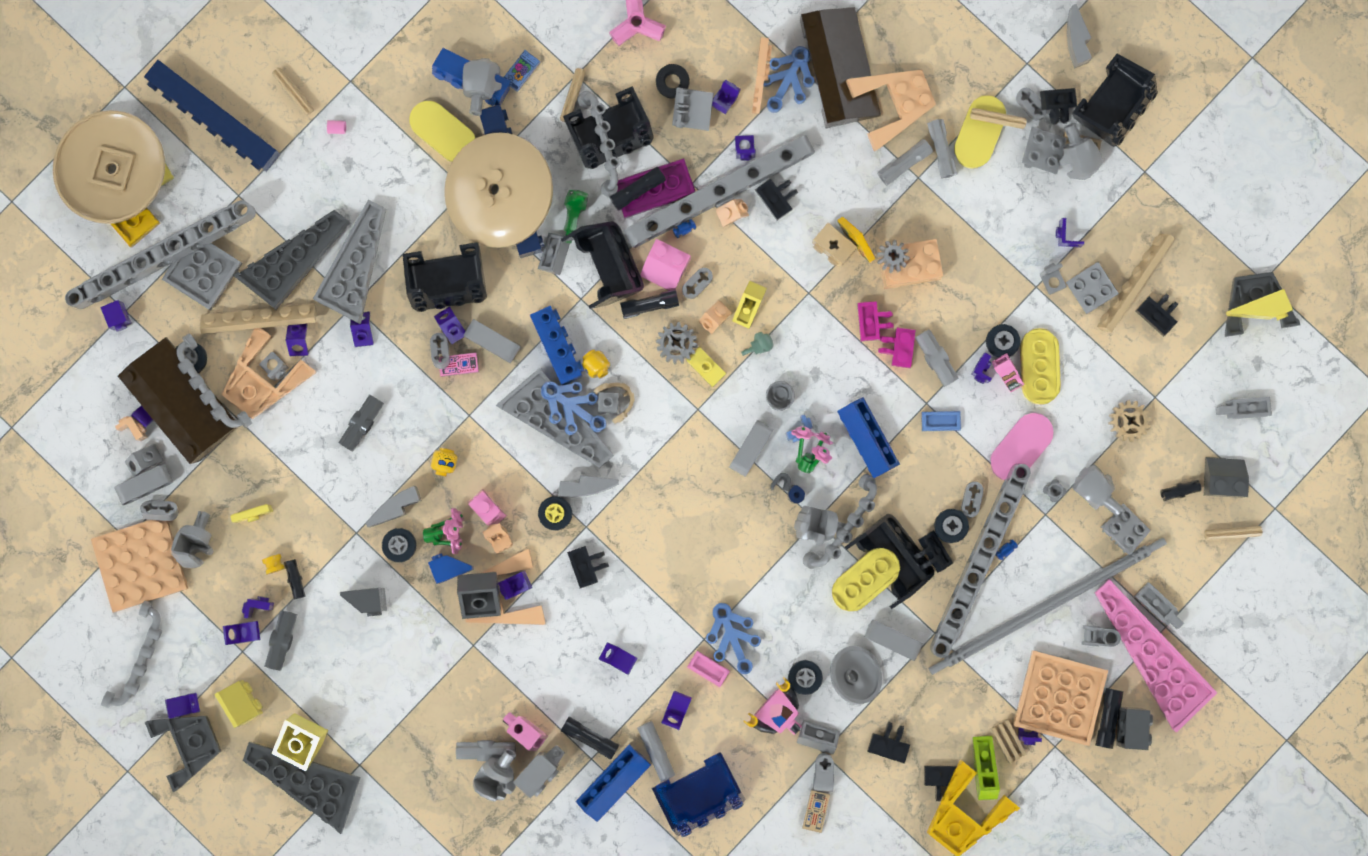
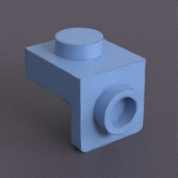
M805 414L801 415L802 425L812 429L810 418H806ZM791 431L786 432L788 441L793 440V443L800 441V438L792 435Z

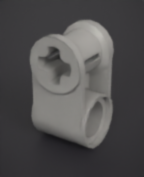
M1083 625L1085 632L1082 645L1114 647L1120 643L1121 635L1114 629ZM1110 632L1115 635V640L1112 643H1108L1106 640V635Z
M821 753L816 757L813 790L833 792L834 761L829 754ZM826 758L830 764H826V767H823L820 762H823Z

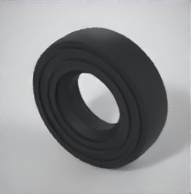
M668 64L657 73L656 87L664 97L675 99L677 87L669 88L666 85L665 80L667 76L677 75L680 79L678 88L685 89L689 88L690 78L682 66Z

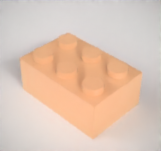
M937 239L904 244L901 249L909 250L904 255L909 256L910 259L904 261L907 266L905 268L901 267L900 272H897L894 267L893 272L889 273V267L887 266L885 270H882L884 263L880 264L884 289L937 281L943 277ZM893 252L890 254L891 260L894 261L895 258H898L894 256Z

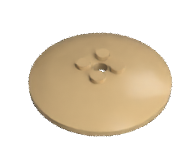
M101 111L80 119L69 128L60 140L53 160L54 184L65 205L78 216L102 224L123 222L145 210L157 196L165 174L164 151L155 132L138 117L121 111ZM115 164L116 171L112 174H109V167Z
M509 133L486 134L468 143L454 158L445 181V203L452 222L466 238L486 247H510L529 238L544 222L552 202V175L544 156L529 141ZM494 184H497L499 191L493 195L491 188Z

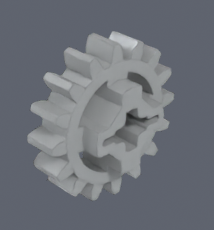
M680 322L677 323L676 327L670 323L669 329L664 326L665 332H659L658 335L661 339L656 340V343L660 344L657 350L663 351L660 354L661 358L667 356L666 362H670L672 359L675 365L677 360L684 364V358L690 361V353L695 355L696 352L693 348L698 347V344L693 342L697 340V337L691 336L694 333L693 329L687 331L688 325L685 324L682 328ZM667 337L669 339V342L665 347L664 343ZM673 339L676 340L677 342L680 341L681 348L678 347L677 345H674ZM688 340H689V341H690L689 348L686 349V348H685V344H686V342H688ZM675 352V353H680L681 355H672V354Z

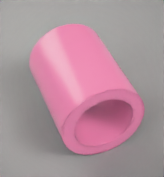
M328 120L327 133L346 134V121Z

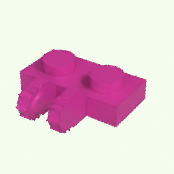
M877 301L857 303L860 342L880 340L879 329L894 328L893 323L879 324L878 318H889L893 316V313L891 311L878 312Z
M896 328L895 338L881 336V342L894 343L893 350L879 348L878 353L893 355L891 366L911 368L916 330Z

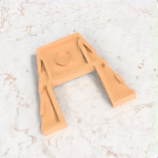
M763 37L760 39L752 109L754 114H760L764 80L768 81L770 64H767L766 61L770 62L772 45L768 44L769 38Z
M922 70L846 80L852 98L887 85L900 117L899 121L867 133L874 151L880 149L936 105Z
M255 328L242 355L237 361L236 368L221 394L242 412L245 411L251 419H254L316 373L314 369L300 359L279 386L274 388L250 369L248 365L272 338L262 328Z
M530 549L482 573L496 572L497 576L534 568ZM501 596V616L465 619L468 623L546 624L542 605L504 614Z

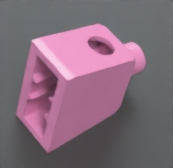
M483 489L468 502L469 506L488 526L500 523L507 516Z
M509 712L503 719V722L509 726L507 733L529 751H537L548 737L546 733L523 716L515 717Z

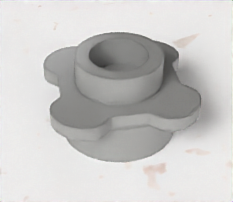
M1054 479L1049 486L1043 488V492L1050 497L1051 502H1057L1059 497L1066 494V489L1059 484L1058 480Z

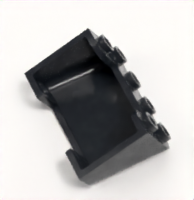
M1118 53L1107 65V77L1087 103V100L1083 98L1072 112L1075 120L1112 147L1121 145L1125 138L1124 135L1128 130L1131 131L1133 129L1136 119L1139 115L1142 116L1144 114L1147 104L1150 100L1153 101L1158 94L1155 74Z
M633 86L616 93L618 104L606 109L602 114L603 121H607L610 124L607 136L608 139H612L615 143V147L611 151L613 157L616 158L624 154H630L638 148L648 146L654 139L649 119ZM630 94L628 98L622 99L623 96ZM581 109L564 115V121L585 168L595 169L605 163V154L600 150L601 139L595 132V127L597 126L595 118L589 116L584 119ZM573 117H578L575 121H570Z
M478 242L459 245L462 255L424 260L422 251L403 254L406 294L414 310L424 312L435 308L443 309L454 305L462 306L467 303H481L487 298Z

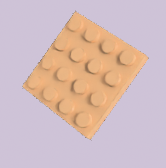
M149 520L91 539L112 613L143 604L144 601L149 602L188 589L182 566L171 553L174 539L168 521Z
M1032 650L1013 726L1090 746L1108 670Z

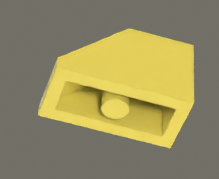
M749 281L732 321L749 329L767 288Z

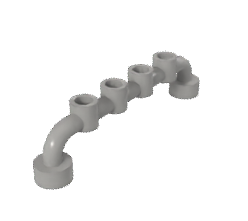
M583 91L578 96L577 101L583 108H588L592 105L590 113L596 120L595 132L600 136L602 143L600 150L605 154L606 158L604 166L610 173V180L605 181L601 185V192L605 196L610 197L618 190L616 168L620 165V161L612 155L611 150L614 149L615 143L612 139H608L607 136L610 124L607 121H603L602 114L606 110L605 106L598 102L595 94Z
M191 334L182 337L183 342L177 348V357L181 362L178 364V367L183 374L188 372L191 376L189 383L194 390L199 388L203 393L200 395L202 402L205 405L210 403L213 408L210 412L216 421L221 419L226 426L231 428H237L242 425L244 428L250 426L252 421L245 411L237 415V420H231L228 417L225 409L218 403L213 392L209 390L203 378L185 356L187 348L191 351L197 347L196 341Z
M864 474L860 478L859 486L869 491L866 497L860 499L859 507L855 513H851L848 516V522L844 528L837 531V538L834 542L826 546L825 554L821 559L813 552L805 554L803 564L810 569L822 567L831 558L837 559L840 557V545L843 542L849 543L852 540L850 531L854 526L856 528L861 527L864 519L861 517L865 511L871 512L875 507L873 502L877 494L875 478L869 474Z
M148 601L143 602L139 615L147 617L148 614L151 615L153 623L148 630L131 676L124 688V693L120 698H114L115 693L107 691L102 699L101 706L109 708L111 705H123L129 700L131 694L136 695L140 684L136 683L139 676H144L147 670V666L144 665L146 658L151 659L155 648L151 647L154 640L158 641L162 634V630L159 629L161 622L160 614L152 608V603Z

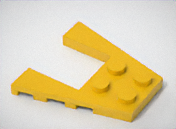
M962 760L959 761L927 830V833L955 856H961L975 845L982 836L989 834L992 831L991 829L999 823H1003L1008 819L1009 815L1020 809L1014 802L1003 795L979 825L953 803L977 774Z

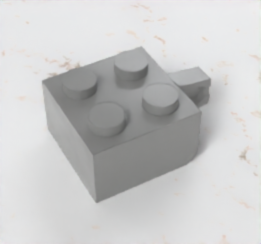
M557 745L548 753L539 752L513 783L530 799L533 795L537 797L546 787L544 785L545 781L551 782L558 774V763L565 752Z

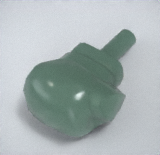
M758 332L754 335V341L750 342L752 347L741 351L744 356L753 351L756 355L768 352L774 346L772 338L769 334Z

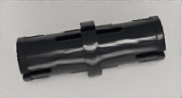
M1198 479L1184 484L1178 483L1171 488L1160 490V495L1164 502L1178 497L1184 498L1186 497L1185 495L1200 492L1201 484Z
M296 559L284 562L288 576L287 583L290 584L293 599L306 597L301 581L303 578L298 571Z

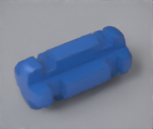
M690 219L688 223L686 221L677 226V229L673 228V233L677 238H680V235L688 234L692 231L691 229L695 230L696 225Z
M1010 540L995 555L999 560H1003V557L1011 554L1014 549L1018 548V545L1014 540Z

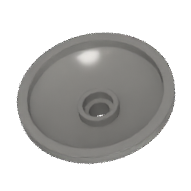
M858 646L846 647L834 656L830 667V677L838 695L852 704H864L873 700L879 693L882 685V672L876 658L868 650Z

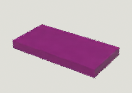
M685 159L659 166L666 181L650 189L622 208L624 219L679 201L696 192ZM652 169L618 180L617 192L637 181Z

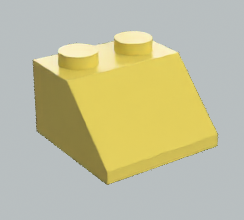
M244 680L238 681L214 694L234 728L245 725L263 713L260 701L257 698L254 699L251 694L253 692L248 682H244Z
M294 713L285 720L272 754L306 771L322 747L328 730Z

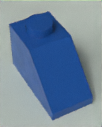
M442 553L431 557L432 561L428 562L436 584L474 570L472 565L449 555L443 556Z

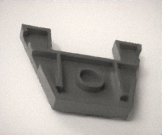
M1267 272L1233 278L1228 311L1282 290L1274 273ZM1293 311L1287 312L1288 317L1280 319L1281 329L1300 326V321L1295 317ZM1227 316L1225 337L1244 334L1241 317Z
M207 715L149 720L145 722L151 738L170 731L185 768L166 776L173 792L179 790L222 752Z

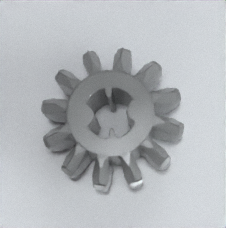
M897 240L893 241L892 246L889 241H886L885 246L881 245L879 247L881 252L876 254L877 257L882 258L877 263H884L882 270H885L888 266L889 273L893 272L894 267L897 272H900L901 267L905 268L907 266L904 261L910 259L909 256L904 255L909 250L901 249L904 243L896 246ZM892 252L894 253V256L898 257L895 258L894 261L891 260L892 258L890 257V254Z

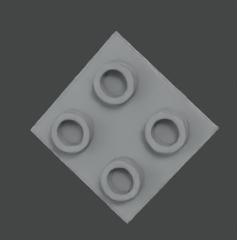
M677 87L672 125L678 128L686 127L709 131L714 93Z
M1032 126L1022 160L1024 167L1031 168L1033 166L1057 174L1060 165L1059 160L1062 157L1063 147L1067 138Z
M1099 262L1066 282L1086 314L1119 294Z
M1123 503L1121 506L1124 509L1117 517L1113 514L1101 528L1103 533L1105 532L1109 537L1111 536V541L1115 540L1114 544H1118L1123 553L1126 552L1131 555L1151 530Z

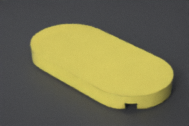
M981 96L973 101L955 142L954 153L956 158L966 168L975 169L989 161L1003 128V125L970 118L972 108L1006 114L1003 103L993 96Z
M434 101L420 102L410 113L409 122L414 133L450 162H453L463 147L476 139L473 132Z
M1033 329L1024 335L1020 343L1021 379L1024 383L1021 388L1025 398L1031 403L1044 405L1053 401L1061 388L1059 343L1057 338L1047 329Z
M876 548L864 555L834 582L832 597L836 605L846 611H858L865 607L897 579L900 571L897 556L885 548Z

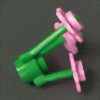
M804 426L791 431L792 435L800 438L798 456L795 461L799 463L797 466L799 470L804 473H811L820 460L827 464L832 459V456L829 455V450L821 447L823 442L829 445L833 444L827 433H813ZM811 436L817 437L820 441L816 447L812 448L813 454L805 453L802 456L804 439H811Z
M451 508L452 518L425 528L423 530V539L426 543H433L434 546L450 545L452 554H458L462 547L459 527H463L462 522L464 518L460 511L456 508ZM445 534L447 539L451 541H442L440 539Z

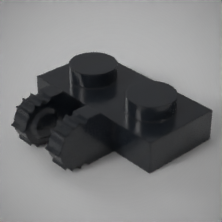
M1076 89L1040 91L1042 111L1050 110L1049 118L1051 124L1056 125L1059 119L1061 123L1067 124L1069 122V108L1077 107Z
M770 178L756 188L755 191L776 221H778L793 210L787 201L797 195L798 191L795 189L786 196H783L780 191L790 186V180L777 187Z
M1167 293L1157 303L1150 296L1147 297L1135 310L1163 337L1178 322L1170 315L1178 306L1176 301L1166 311L1161 307L1169 298Z
M934 530L918 539L923 550L915 554V558H921L925 554L929 558L928 561L922 563V569L933 565L937 573L953 564Z
M586 546L567 552L580 589L598 583L595 572L609 567L608 563H602L599 566L593 567L591 560L605 556L604 551L589 556Z
M888 722L883 736L872 733L867 752L905 764L910 744L900 742L904 726H899L894 740L888 738L893 727L892 723Z
M924 766V785L935 786L936 801H941V786L948 787L957 766Z

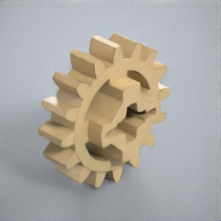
M1127 400L1125 405L1121 402L1118 404L1119 408L1114 407L1112 409L1115 414H1109V417L1113 418V421L1108 422L1109 425H1113L1110 431L1117 432L1116 438L1122 436L1123 442L1127 438H1129L1130 442H1134V437L1140 440L1142 439L1140 434L1147 435L1148 433L1145 429L1151 428L1147 422L1152 419L1146 416L1149 411H1143L1145 405L1138 407V401H1134L1132 405L1130 400ZM1124 409H1133L1134 411L1128 413ZM1128 418H1132L1131 425L1127 424ZM1131 429L1136 431V433L1128 434L1126 431Z

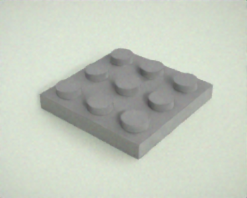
M209 243L173 262L162 280L211 311L242 263L217 246Z

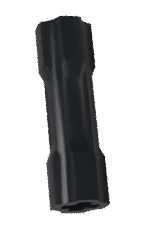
M655 167L643 177L626 188L619 190L609 198L617 211H619L650 189L665 182L666 178L659 167Z
M675 289L652 297L620 302L623 318L627 319L638 316L641 313L679 306V301Z
M1106 688L1096 746L1113 749L1123 691Z
M571 717L567 718L561 729V732L579 740L610 760L619 747V744L597 734Z

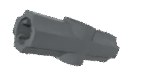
M369 394L360 410L356 411L350 419L349 427L338 443L353 452L362 437L370 431L374 424L373 420L384 403Z
M280 610L275 630L272 631L269 639L270 648L264 667L278 671L282 670L286 653L292 644V632L297 614Z

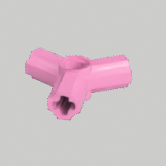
M626 0L628 19L609 32L613 41L620 46L635 34L640 33L660 42L666 25L644 17L642 0ZM638 19L642 23L639 26H634L632 21Z

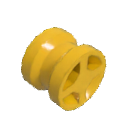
M281 554L262 559V563L267 568L265 571L266 575L285 569V566L281 564Z

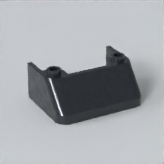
M610 221L581 226L561 238L562 242L574 240L577 249L583 253L590 252L603 283V287L597 291L598 301L589 305V309L610 305L643 290L642 278L622 230L616 222Z
M886 514L845 546L846 550L856 544L858 549L863 552H869L876 548H885L897 556L900 571L897 579L891 584L892 594L897 597V600L889 606L891 609L913 596L934 576L932 565L925 569L921 568L922 563L928 560L925 556L918 559L915 558L914 555L920 552V549L898 520L891 514Z

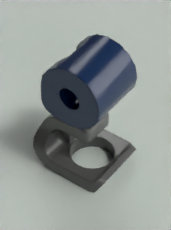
M778 474L770 485L771 491L774 490L775 485L781 478L784 480L782 490L787 491L788 500L793 504L801 503L805 498L804 490L798 485L791 486V478L788 474Z

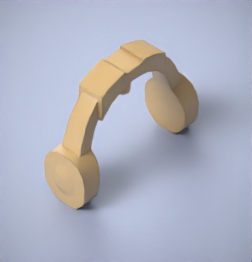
M604 383L594 390L596 395L612 387H619L626 392L622 394L624 397L629 395L630 403L628 408L612 420L614 424H617L628 417L627 413L635 402L634 394L625 383Z

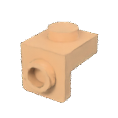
M733 199L715 209L722 226H727L740 218L749 216L748 207L742 199Z
M718 300L704 313L699 323L713 334L731 316L732 312Z
M126 416L118 421L119 424L115 426L119 431L129 427L133 436L138 441L148 438L145 433L147 432L146 427L133 417Z
M500 523L492 524L487 530L483 531L485 539L492 544L495 553L498 554L513 546L506 528Z

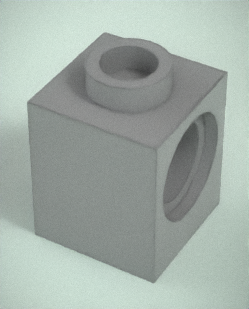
M599 392L598 413L618 414L619 394Z

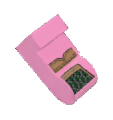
M1007 353L992 361L994 369L1010 392L1024 385Z

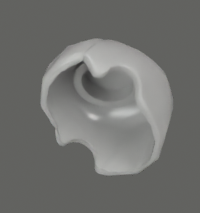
M785 381L772 383L766 391V401L774 410L783 411L794 402V390Z

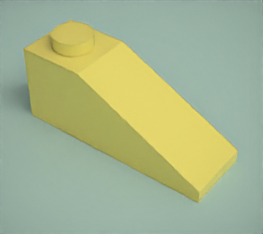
M1282 289L1225 313L1227 316L1268 320L1276 317L1278 321L1288 317L1287 312L1293 309L1285 290Z

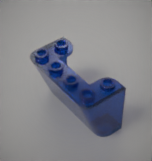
M721 752L704 760L706 766L678 781L671 783L668 779L652 788L672 831L677 836L686 837L692 833L693 829L697 827L703 828L709 824L710 820L714 818L720 819L727 814V811L731 809L737 810L744 805L743 802L746 799Z

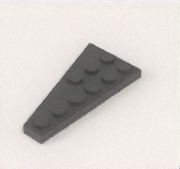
M333 210L317 220L307 230L300 231L299 235L291 240H286L266 253L262 259L255 263L252 262L248 265V268L240 273H235L233 276L277 310L350 222Z
M251 741L248 743L243 758L246 764L261 775H264L274 785L280 787L286 794L310 812L312 811L322 821L336 829L338 833L342 834L361 777L312 762L308 770L305 771L272 754V748Z

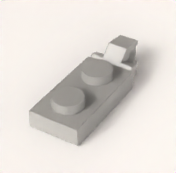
M1270 397L1226 401V406L1216 407V415L1227 414V419L1272 416Z
M1149 582L1134 596L1167 626L1171 623L1176 629H1179L1184 624L1177 617L1179 614L1177 608Z

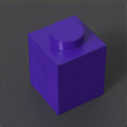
M116 300L100 307L109 329L116 330V332L122 331L127 328V325L132 323L123 302Z

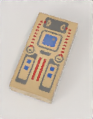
M814 790L810 791L802 829L822 833L830 794Z

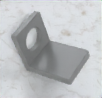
M1052 263L1044 267V271L1040 274L1049 295L1067 287L1059 271L1063 267L1062 263L1058 265ZM1055 277L1059 280L1057 288L1049 286L1050 278Z
M271 352L259 364L266 371L267 376L274 381L281 379L289 368L274 352ZM271 359H275L278 362V365L273 370H269L267 367V363Z
M153 444L133 452L126 459L125 463L132 476L136 477L142 470L161 463L163 458ZM131 462L135 464L136 470L132 467Z

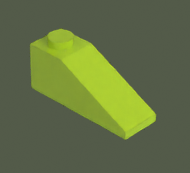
M992 736L973 737L975 772H977L975 782L978 800L998 799L1000 787Z

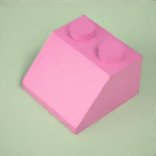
M656 239L647 256L640 276L669 291L675 290L691 260V255Z

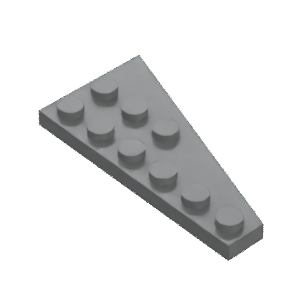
M370 200L365 204L313 297L315 301L361 324L386 213V209L383 206Z
M540 368L496 405L599 468L614 456L589 425L574 412H572L578 429L575 434L568 435L565 432L567 424L563 405L558 401V412L561 413L562 419L557 424L550 422L549 402L541 395V387L550 380ZM547 389L548 394H553L551 389ZM557 415L552 416L554 420H558ZM568 426L569 431L573 432L574 428Z

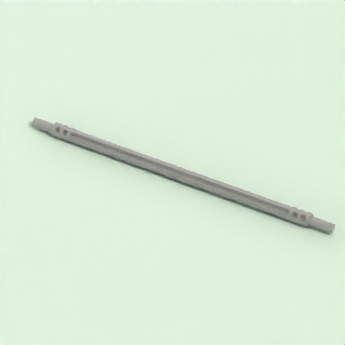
M1161 538L1148 546L1144 545L1135 550L1131 555H1126L944 657V660L928 668L931 675L948 666L952 667L1149 557L1152 552L1167 544L1165 539Z

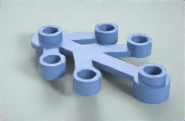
M798 46L793 49L791 55L770 60V69L774 71L778 70L781 65L792 63L789 69L768 75L770 82L763 84L764 87H769L772 82L784 79L776 95L769 98L767 102V108L770 112L777 113L781 110L782 98L790 83L795 93L794 101L797 104L804 103L806 95L802 92L796 72L800 66L804 76L803 85L807 88L813 86L814 78L811 76L807 65L810 59V53L807 48ZM803 54L804 58L798 59L797 55ZM776 61L779 65L773 67L771 63ZM809 78L812 80V83L807 84L805 80ZM802 95L803 100L799 101L796 97ZM777 103L778 107L774 109L771 107V104Z
M576 381L572 384L558 386L555 382H546L541 387V395L549 402L551 412L549 420L551 423L557 424L562 419L561 413L558 412V401L563 405L567 424L565 432L568 435L575 434L578 429L572 412L588 422L594 432H601L606 427L604 417L599 415L593 417L578 406V404L585 403L594 405L598 400L595 393L567 398L561 393L571 392L578 394L582 390L580 382ZM573 385H577L579 390H574ZM547 389H551L553 394H548ZM589 396L594 398V402L589 400ZM557 415L558 420H554L552 416ZM594 422H598L600 427H595ZM568 426H572L574 431H569Z
M719 603L713 608L715 621L710 633L706 636V640L710 644L716 643L718 640L717 633L723 623L725 633L718 650L714 652V659L718 662L725 659V651L730 641L738 659V671L741 674H748L752 671L753 665L750 660L745 658L737 638L749 642L753 647L759 646L761 639L757 635H750L733 628L730 620L742 624L746 629L753 626V620L749 617L744 618L734 614L729 605ZM720 609H724L726 611L725 616H720L718 614ZM746 619H749L751 621V625L749 627H746L744 625V621ZM714 634L716 637L715 641H709L708 636ZM753 637H757L759 640L756 645L751 643ZM718 652L723 654V658L720 660L716 658V653ZM744 662L748 664V669L746 670L741 668V664Z

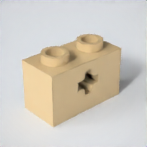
M827 223L812 241L814 244L813 248L820 254L825 253L829 257L828 261L834 266L839 265L840 267L857 248L830 223ZM834 243H836V244H837L836 249L833 248V249L831 250V249H830V244L833 245Z

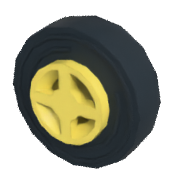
M552 496L540 504L538 518L545 528L558 531L564 529L570 523L572 508L565 499Z

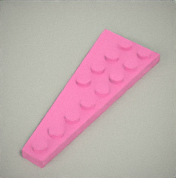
M1108 579L1094 593L1113 627L1121 635V641L1172 730L1178 732L1217 692Z

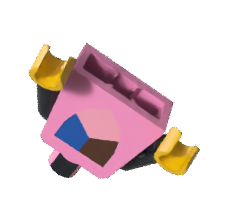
M783 677L784 684L779 685L776 682L778 689L754 715L748 713L751 716V720L748 722L744 720L743 722L746 725L769 734L782 733L787 728L795 735L802 726L794 720L799 714L797 711L799 709L797 695L785 677Z

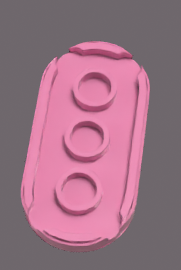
M1030 413L1021 417L992 452L990 461L993 473L998 478L1005 480L1010 469L1015 464H1025L1030 468L1052 441L1053 427L1051 422L1045 416L1038 413ZM1021 467L1016 470V475L1019 478L1024 476V470Z

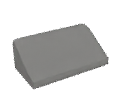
M548 233L538 266L539 270L556 275L561 274L570 243L561 241V238L564 237L563 235Z
M803 720L797 743L834 754L840 731Z

